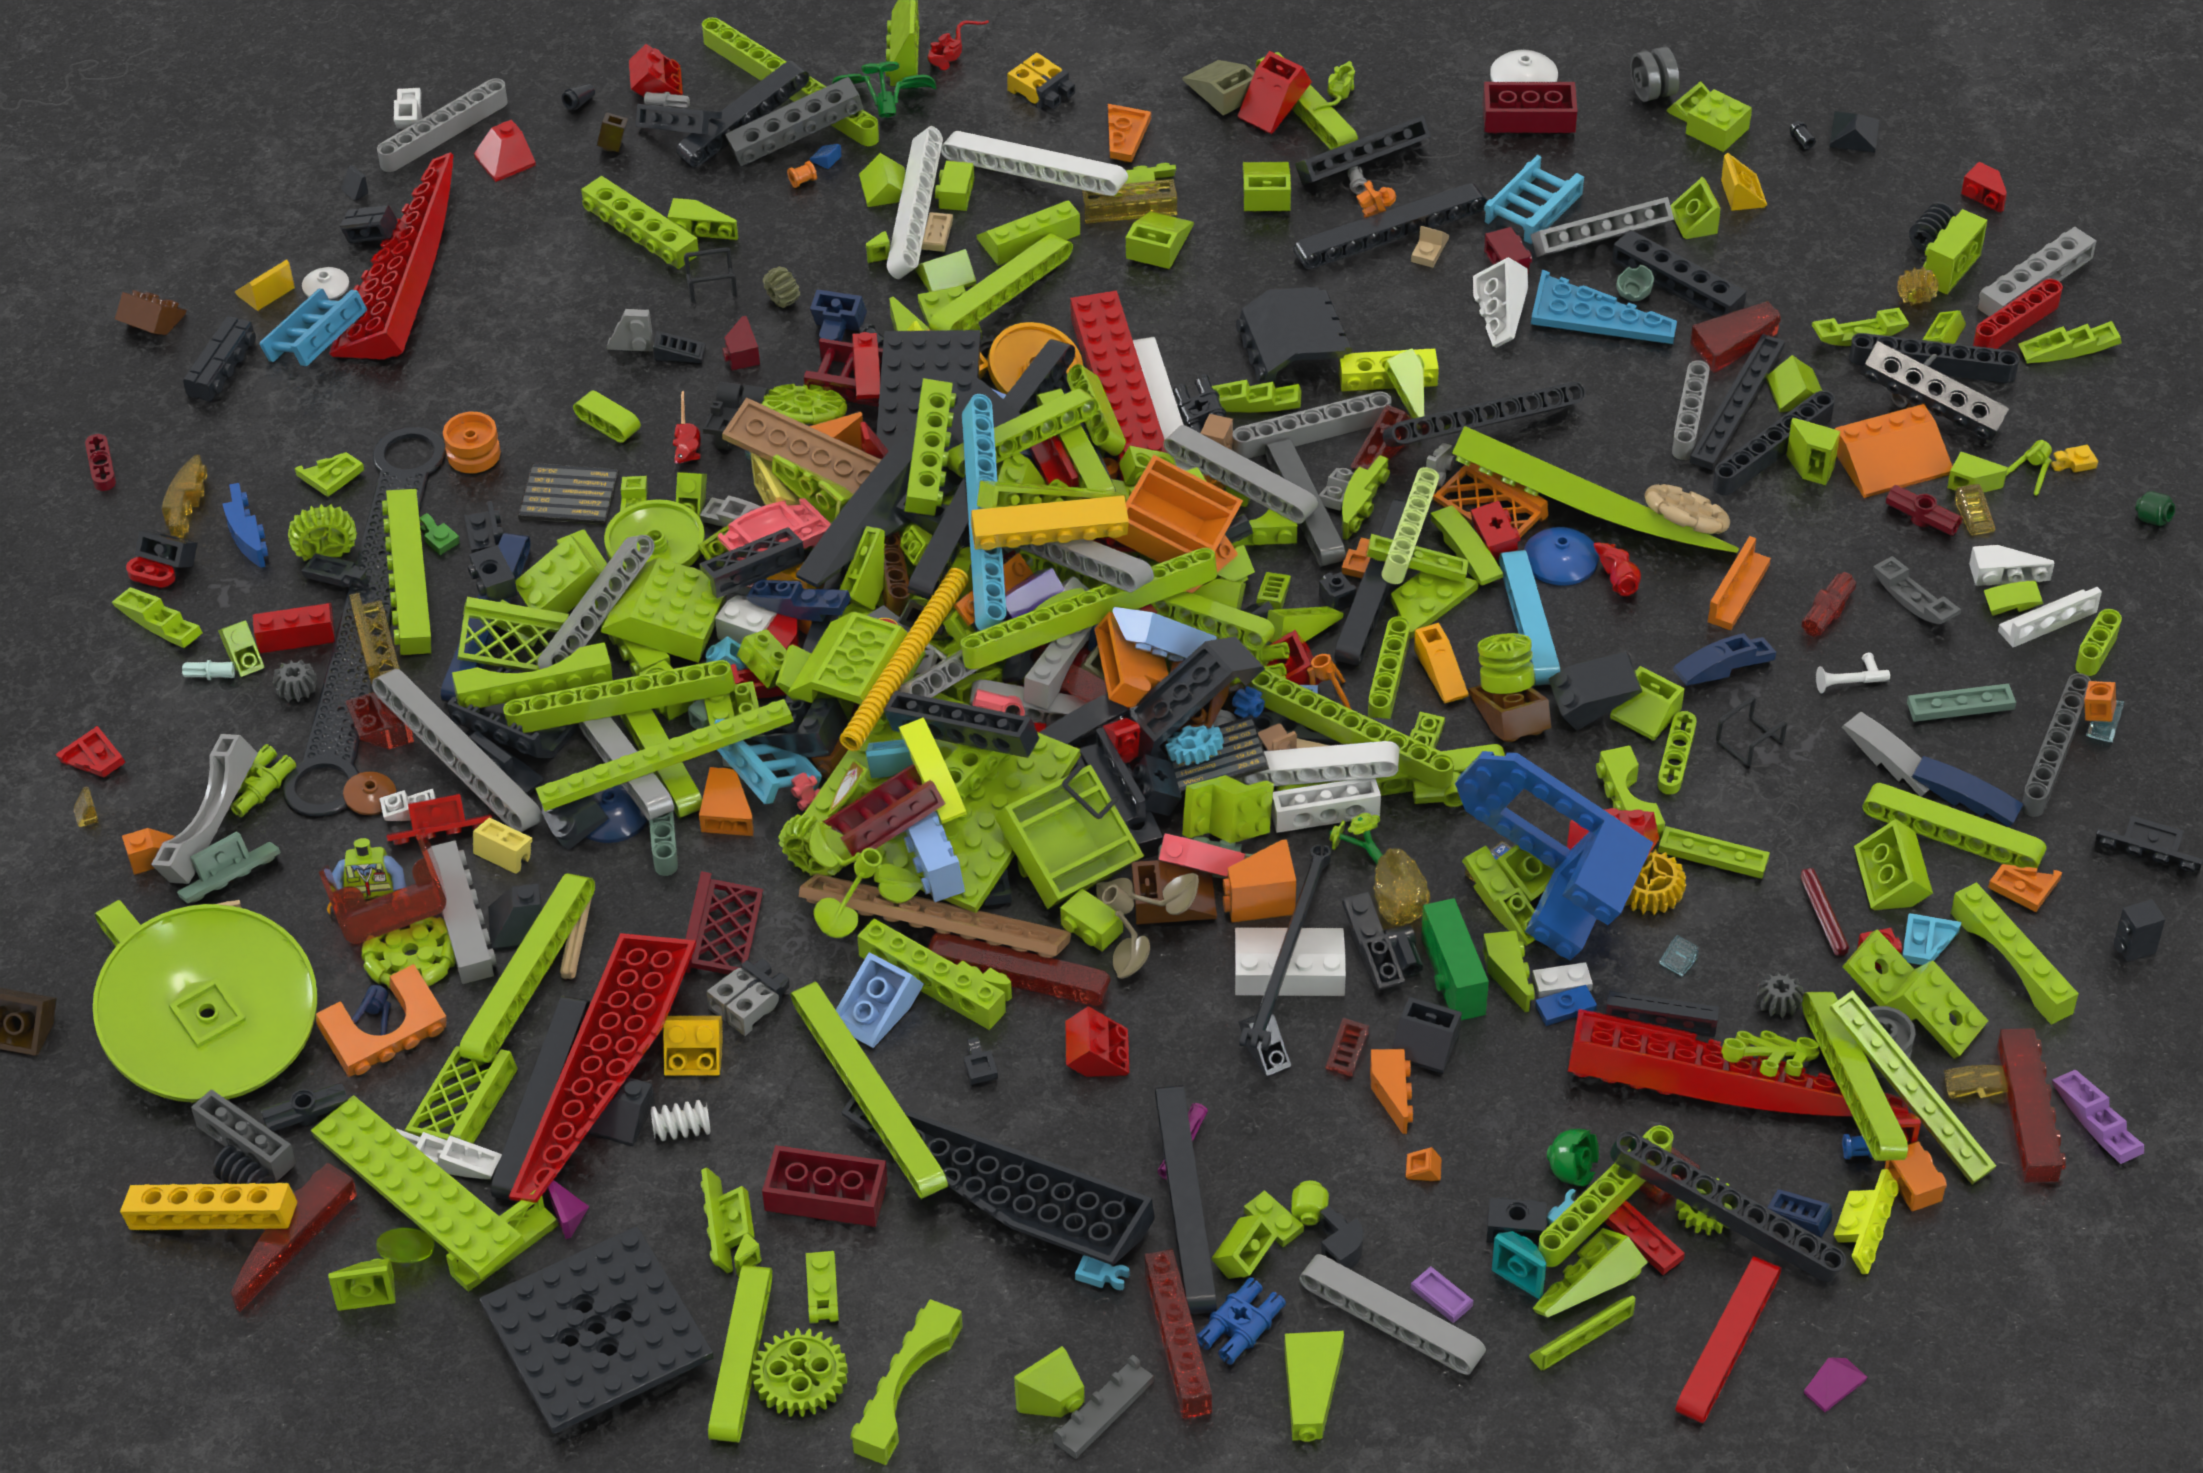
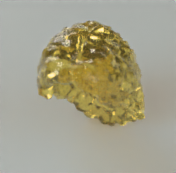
M1389 848L1385 855H1382L1377 861L1376 876L1374 878L1376 883L1373 889L1375 890L1378 910L1381 912L1382 917L1391 924L1403 926L1412 923L1422 916L1423 905L1429 904L1431 896L1427 888V881L1414 859H1411L1402 849Z

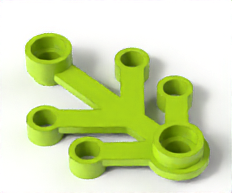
M1738 1031L1736 1038L1724 1040L1721 1050L1723 1058L1734 1063L1739 1062V1059L1743 1058V1056H1770L1767 1060L1762 1061L1760 1072L1769 1077L1776 1076L1778 1064L1785 1056L1791 1055L1795 1056L1793 1059L1787 1060L1784 1071L1791 1076H1800L1803 1063L1817 1059L1820 1053L1818 1049L1819 1044L1813 1039L1800 1037L1794 1042L1780 1037L1771 1031H1762L1760 1038L1746 1031Z

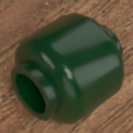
M2148 491L2138 498L2135 510L2138 512V517L2142 522L2163 526L2172 520L2175 514V504L2172 502L2171 497L2166 494Z

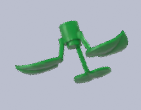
M885 61L878 64L869 63L861 67L862 72L865 74L879 73L882 92L878 93V97L870 83L869 76L847 74L837 76L832 81V84L849 77L853 84L866 82L874 99V104L878 108V116L881 118L896 115L895 104L898 103L900 88L929 87L936 90V83L932 77L928 75H915L898 81L893 96L892 92L885 89L883 72H890L900 68L899 63L893 61Z

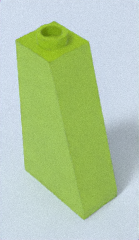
M1344 1331L1285 1334L1284 1351L1293 1440L1309 1442L1323 1438L1343 1355Z

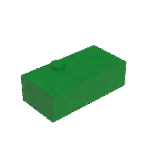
M1455 898L1423 905L1421 940L1435 972L1437 990L1443 992L1449 1009L1462 1012L1461 1020L1486 1015L1489 981Z

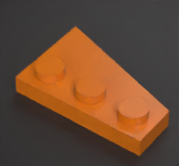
M1108 104L1110 158L1132 162L1151 121L1150 111Z

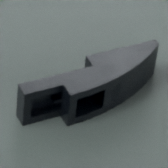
M1369 892L1343 898L1342 905L1351 926V937L1364 967L1378 990L1405 984V979L1388 934L1383 932Z

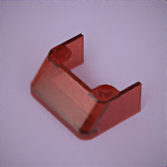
M425 829L420 830L416 835L424 856L413 866L412 873L416 884L366 902L362 891L357 887L346 886L338 889L329 865L323 866L319 871L338 923L347 941L355 944L362 943L437 915L444 910L447 904V896L440 868Z

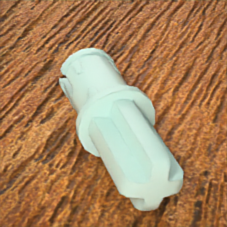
M207 660V662H186L182 666V673L184 677H207V680L217 677L234 678L235 664L234 662H212L211 660Z

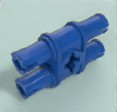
M1248 1278L1236 1293L1229 1294L1220 1308L1210 1314V1322L1195 1336V1340L1200 1347L1206 1343L1204 1346L1205 1350H1209L1222 1334L1230 1336L1231 1339L1218 1351L1219 1357L1224 1362L1229 1357L1227 1364L1230 1365L1235 1362L1246 1348H1252L1256 1343L1255 1341L1265 1330L1271 1328L1272 1319L1286 1305L1281 1295L1275 1299L1277 1296L1276 1292H1272L1259 1308L1250 1305L1254 1298L1263 1290L1257 1280L1252 1285L1254 1278Z

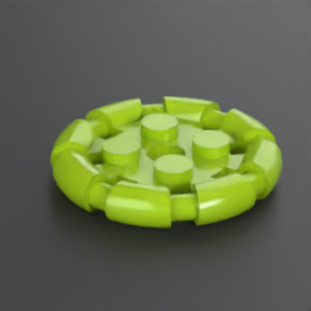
M787 384L774 387L773 390H769V395L764 396L762 405L803 424H812V426L844 417L847 412L846 401L840 394L833 390H823L822 386L811 384L810 390L807 385L795 386V384Z
M406 911V915L396 917V914L379 922L373 928L374 932L367 935L362 946V960L365 961L364 969L367 974L379 985H387L388 989H390V976L393 970L399 972L413 964L428 987L443 979L448 974L447 970L450 967H454L456 960L446 923L442 917L435 918L432 913L425 911ZM410 925V928L404 929L401 931L399 929V927ZM429 927L433 928L430 933L428 932ZM381 939H385L386 943L381 942ZM408 950H417V953L414 955H405V952Z

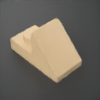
M1421 226L1420 239L1412 253L1411 262L1434 267L1449 239V234Z

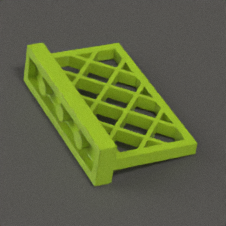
M467 597L463 611L464 616L457 659L530 672L540 670L538 659L542 652L536 656L528 645L539 639L546 648L549 643L542 635L548 631L558 632L569 614ZM469 618L479 619L485 627L474 633L468 626ZM497 623H504L510 631L499 637L492 626ZM523 627L530 628L535 634L526 642L517 632ZM486 630L496 640L487 647L478 638ZM513 634L521 645L510 651L503 640ZM472 640L481 649L475 655L464 653L465 645ZM497 644L507 654L501 659L494 658L489 652ZM524 648L532 659L527 663H521L514 654Z
M456 1046L405 1131L421 1137L424 1132L444 1140H448L449 1136H453L473 1144L518 1070L511 1052L500 1050L492 1059L490 1068L480 1072L478 1066L487 1062L471 1059L470 1062L461 1066H455L461 1056L460 1047ZM475 1068L477 1074L461 1080L460 1074ZM457 1076L459 1082L443 1088L446 1080ZM481 1081L476 1090L467 1093L465 1087ZM461 1089L463 1090L464 1095L451 1101L448 1100L447 1095ZM444 1097L446 1103L430 1109L433 1101ZM468 1102L464 1111L454 1114L453 1108ZM450 1110L452 1116L439 1122L435 1121L434 1116ZM432 1119V1125L423 1129L417 1128L421 1122ZM455 1123L450 1135L440 1133V1129Z

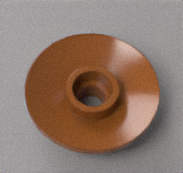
M362 772L354 775L347 781L344 786L343 797L347 806L353 811L363 815H377L383 813L380 798L396 793V787L392 780L384 774Z

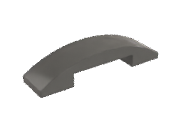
M1893 556L1873 566L1874 573L1889 593L1918 617L1932 623L1943 624L1961 613V609L1943 596L1937 599L1909 577V569Z

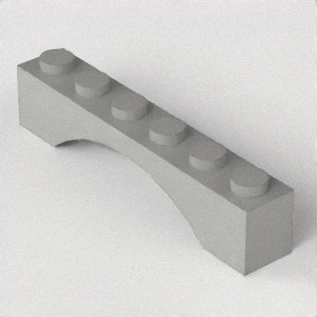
M1093 626L1056 639L1049 644L1025 676L1024 702L1045 709L1049 708L1059 694L1073 660L1089 640L1090 630Z
M220 735L210 754L208 786L198 813L183 832L173 839L163 842L151 864L170 883H190L196 871L190 856L209 847L242 782L252 767L258 753L241 735Z

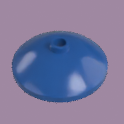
M1556 527L1542 530L1533 535L1524 548L1528 555L1533 576L1543 582L1554 585H1573L1588 579L1595 572L1599 562V555L1594 549V542L1585 534L1570 528Z

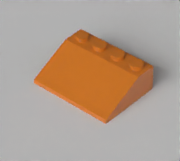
M1924 404L1835 428V430L1840 431L1837 458L1864 498L1888 492L1894 485L1903 488L1950 475V470L1953 467L1935 419Z

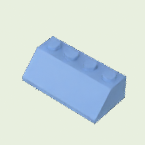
M1118 607L1113 609V614L1127 641L1135 643V648L1150 652L1152 649L1151 654L1160 657H1167L1168 655V660L1172 662L1184 661L1205 641L1217 639V636L1153 612Z

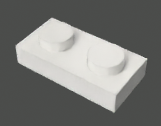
M1586 962L1533 970L1532 974L1538 998L1586 985L1589 991L1592 990L1593 983Z

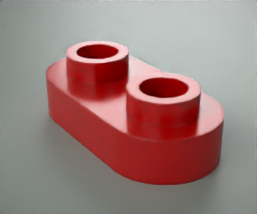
M136 557L131 559L126 565L129 578L136 582L155 587H167L175 581L174 568L168 564Z

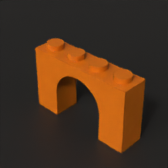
M414 964L390 976V989L406 1014L401 1026L392 1033L382 1036L364 1033L354 1024L341 1001L316 1013L317 1026L348 1077L355 1074L361 1075L367 1072L372 1065L380 1061H389L395 1056V1053L403 1049H412L422 1039L428 1036L435 1037L446 1028V1015Z

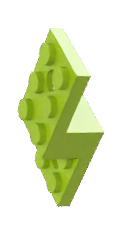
M1878 929L1871 932L1842 966L1878 1006L1898 1009L1906 1014L1910 1020L1917 1018L1953 1058L1960 1056L1988 1022V1019L1933 960L1914 969ZM1875 962L1881 965L1882 974L1876 971ZM1949 1013L1956 1018V1026L1950 1022Z

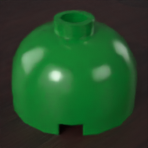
M1566 1130L1560 1133L1552 1145L1549 1146L1547 1159L1554 1175L1562 1182L1584 1187L1593 1179L1595 1172H1590L1593 1163H1598L1599 1145L1596 1135L1590 1134V1130Z

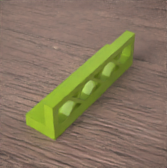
M542 1196L537 1203L521 1200L499 1216L505 1222H510L509 1225L522 1235L525 1243L484 1278L480 1279L460 1261L457 1262L458 1259L451 1253L446 1255L451 1276L468 1292L558 1226L557 1219L544 1207Z

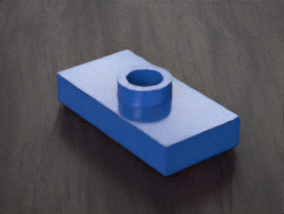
M1586 985L1535 1000V1007L1546 1026L1577 1017L1579 1009L1591 1012L1597 1010V1004Z

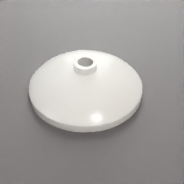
M1515 50L1500 56L1494 61L1490 77L1492 82H1557L1558 70L1554 62L1541 53L1531 50Z

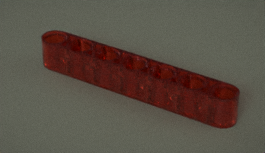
M935 933L927 948L956 965L964 961L970 966H975L982 974L989 968L998 973H1003L1011 981L1012 987L1097 1006L1103 1002L1111 981L1110 976L1099 969L997 945H990L976 940L964 939L946 933Z

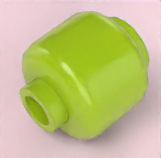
M1301 1182L1292 1192V1215L1304 1225L1317 1224L1320 1221V1211L1328 1206V1191L1319 1182Z

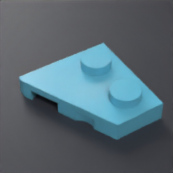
M1909 913L1902 956L1908 963L1919 965L1934 961L1959 933L1961 922Z

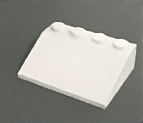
M1235 928V995H1264L1288 928ZM1302 928L1279 995L1345 996L1346 972L1343 928Z

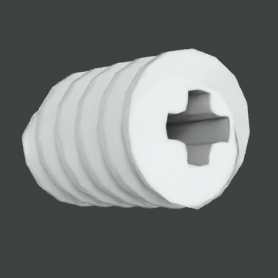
M696 1100L695 1108L692 1109L687 1101L683 1110L679 1108L677 1103H674L672 1112L668 1110L666 1105H663L661 1114L658 1113L655 1106L651 1108L654 1138L658 1134L660 1139L665 1141L667 1132H669L674 1140L677 1139L678 1131H681L684 1138H687L689 1129H692L695 1136H699L701 1127H703L707 1135L711 1132L707 1102L706 1107H703L700 1100Z

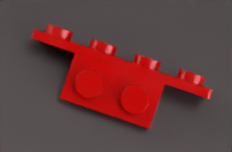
M460 794L409 803L408 808L413 830L387 834L386 837L387 841L393 840L394 845L410 842L409 837L418 835L420 840L436 837L435 832L446 830V835L462 832L461 827L472 825L473 830L478 828L488 818L492 819V815L465 819Z

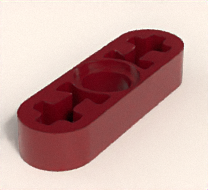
M93 434L85 441L94 487L97 490L107 491L116 484L110 448L106 436ZM97 445L100 446V450L98 451L95 450V446ZM99 460H106L104 464H95ZM101 474H105L106 479L102 480Z

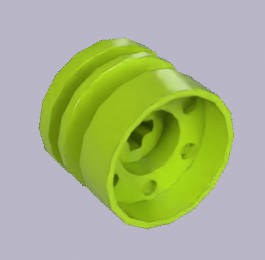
M1514 633L1498 634L1484 638L1478 643L1479 662L1483 665L1480 669L1481 687L1485 691L1497 694L1515 693L1529 689L1535 684L1534 665L1530 662L1533 657V652L1531 651L1532 640L1528 636Z

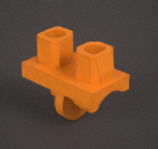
M1370 180L1364 183L1366 191L1356 196L1360 206L1363 208L1362 213L1365 218L1386 211L1385 206L1390 207L1396 200V194L1392 188L1382 187L1377 192L1374 190Z

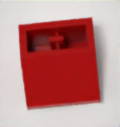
M647 44L629 60L631 90L645 97L646 92L661 94L669 92L671 95H683L681 66L677 61L669 59L658 49H653Z
M1089 1006L1065 1021L1066 1066L1086 1077L1126 1076L1129 1074L1128 1029Z

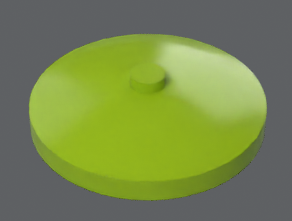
M647 500L628 506L613 517L606 528L604 536L605 549L609 560H611L628 537L648 535L654 541L655 546L647 562L659 557L687 567L691 566L699 558L702 552L697 545L705 540L704 527L699 516L689 507L669 500ZM637 542V550L640 551V544ZM623 562V569L626 571V563Z

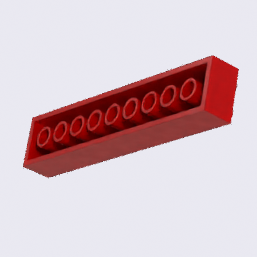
M1117 291L1070 298L1071 321L1085 366L1099 377L1125 437L1124 449L1120 454L1113 456L1119 467L1120 480L1123 481L1124 477L1119 462L1128 447L1134 446L1168 453L1163 444L1165 439Z

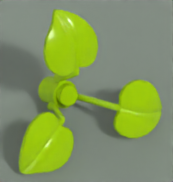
M817 822L812 830L809 841L810 852L815 861L825 868H834L838 863L844 867L855 862L854 870L857 875L842 903L834 898H824L815 906V920L822 932L826 933L827 936L842 938L852 933L856 928L858 914L855 910L846 907V904L862 878H869L874 874V881L880 883L878 887L880 894L893 903L909 901L923 887L921 878L914 873L894 864L880 865L882 857L876 849L866 848L861 854L857 852L854 857H851L840 839L843 835Z

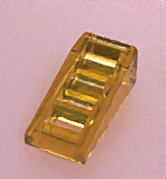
M1980 484L1958 487L1954 501L1970 534L1977 535L1994 532L1995 525ZM1983 520H1984L1983 523L1974 524V522L1983 521Z

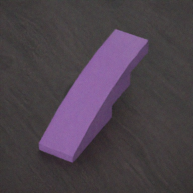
M2077 1070L2052 1080L2053 1086L2082 1125L2120 1164L2144 1154V1144L2127 1131V1121L2109 1107V1097Z

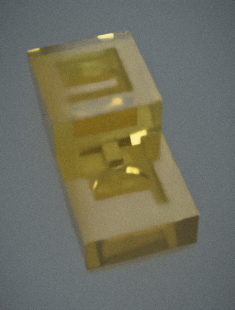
M1973 1065L1944 1070L1950 1099L1977 1092L1980 1098L2008 1092L2003 1066Z

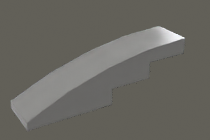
M1863 712L1858 713L1842 726L1876 766L1882 763L1898 782L1904 778L1920 797L1930 790L1911 777L1921 757L1884 726Z

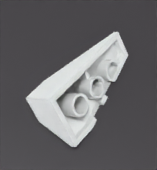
M1509 257L1473 276V296L1480 305V314L1485 318L1487 323L1486 330L1495 348L1514 339L1528 290L1527 268Z

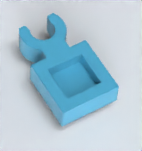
M1083 1255L1075 1272V1280L1103 1288L1105 1282H1109L1117 1290L1124 1289V1280L1117 1277L1129 1278L1130 1276L1129 1268L1124 1265L1113 1267L1110 1264Z

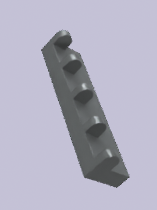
M1131 1355L1128 1358V1363L1118 1373L1114 1372L1110 1376V1381L1099 1392L1095 1391L1091 1395V1400L1079 1411L1075 1410L1071 1414V1419L1061 1429L1057 1428L1053 1432L1054 1443L1077 1459L1154 1382V1376L1140 1366V1360L1135 1355Z

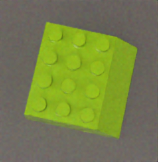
M658 557L644 564L609 612L601 632L699 663L716 625L715 618L725 605L727 595L717 599L712 594L710 579L702 571Z
M1091 765L1082 768L1068 783L1098 814L1111 801ZM1067 776L1005 806L995 816L997 823L1047 909L1073 897L1081 888L1087 890L1097 883L1111 878L1132 865V862H1136L1144 857L1115 805L1101 819H1096L1063 788L1062 782Z

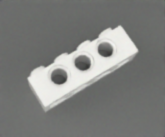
M1376 778L1346 780L1273 792L1271 815L1277 833L1341 823L1342 820L1347 822L1362 813L1380 816L1381 795Z

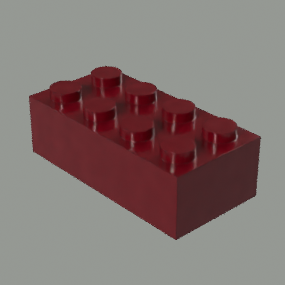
M1484 82V132L1576 133L1577 99L1575 82Z
M775 1145L762 1190L764 1210L876 1227L888 1182L886 1161Z

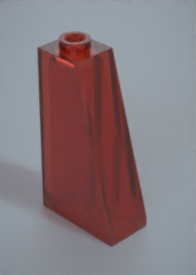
M1769 301L1692 325L1690 343L1705 363L1709 365L1712 372L1716 373L1754 349L1762 334L1771 337L1776 335L1781 317L1778 310L1774 309Z

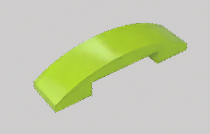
M1900 308L1877 311L1876 318L1844 324H1838L1834 318L1812 322V327L1821 341L1838 346H1851L1853 336L1858 333L1892 336L1909 325Z

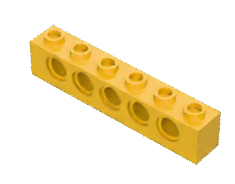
M289 1183L130 1185L120 1213L130 1230L286 1229L290 1225L297 1200Z

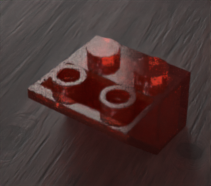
M375 692L345 701L360 740L387 749L414 742L412 730L377 697Z

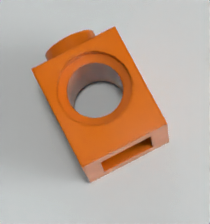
M2089 681L2084 699L2085 720L2112 722L2116 707L2115 682Z

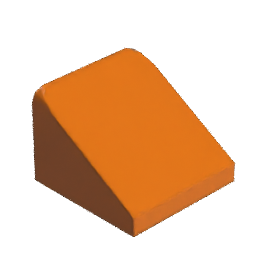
M1432 1147L1407 1154L1406 1178L1411 1180L1439 1181L1441 1179V1157Z

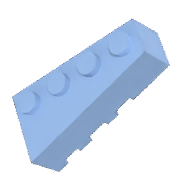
M932 812L904 830L903 832L907 834L904 840L908 852H914L916 856L912 858L917 873L922 872L924 875L921 882L925 893H931L934 902L965 892L958 858L954 856L953 848L950 841H947L945 831L939 823L936 812Z

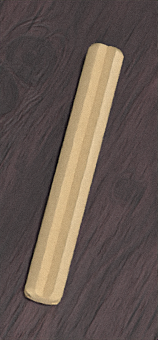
M591 900L567 938L560 969L563 979H573L576 975Z

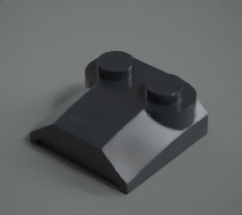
M595 794L544 811L542 806V814L552 833L567 850H570L609 819Z

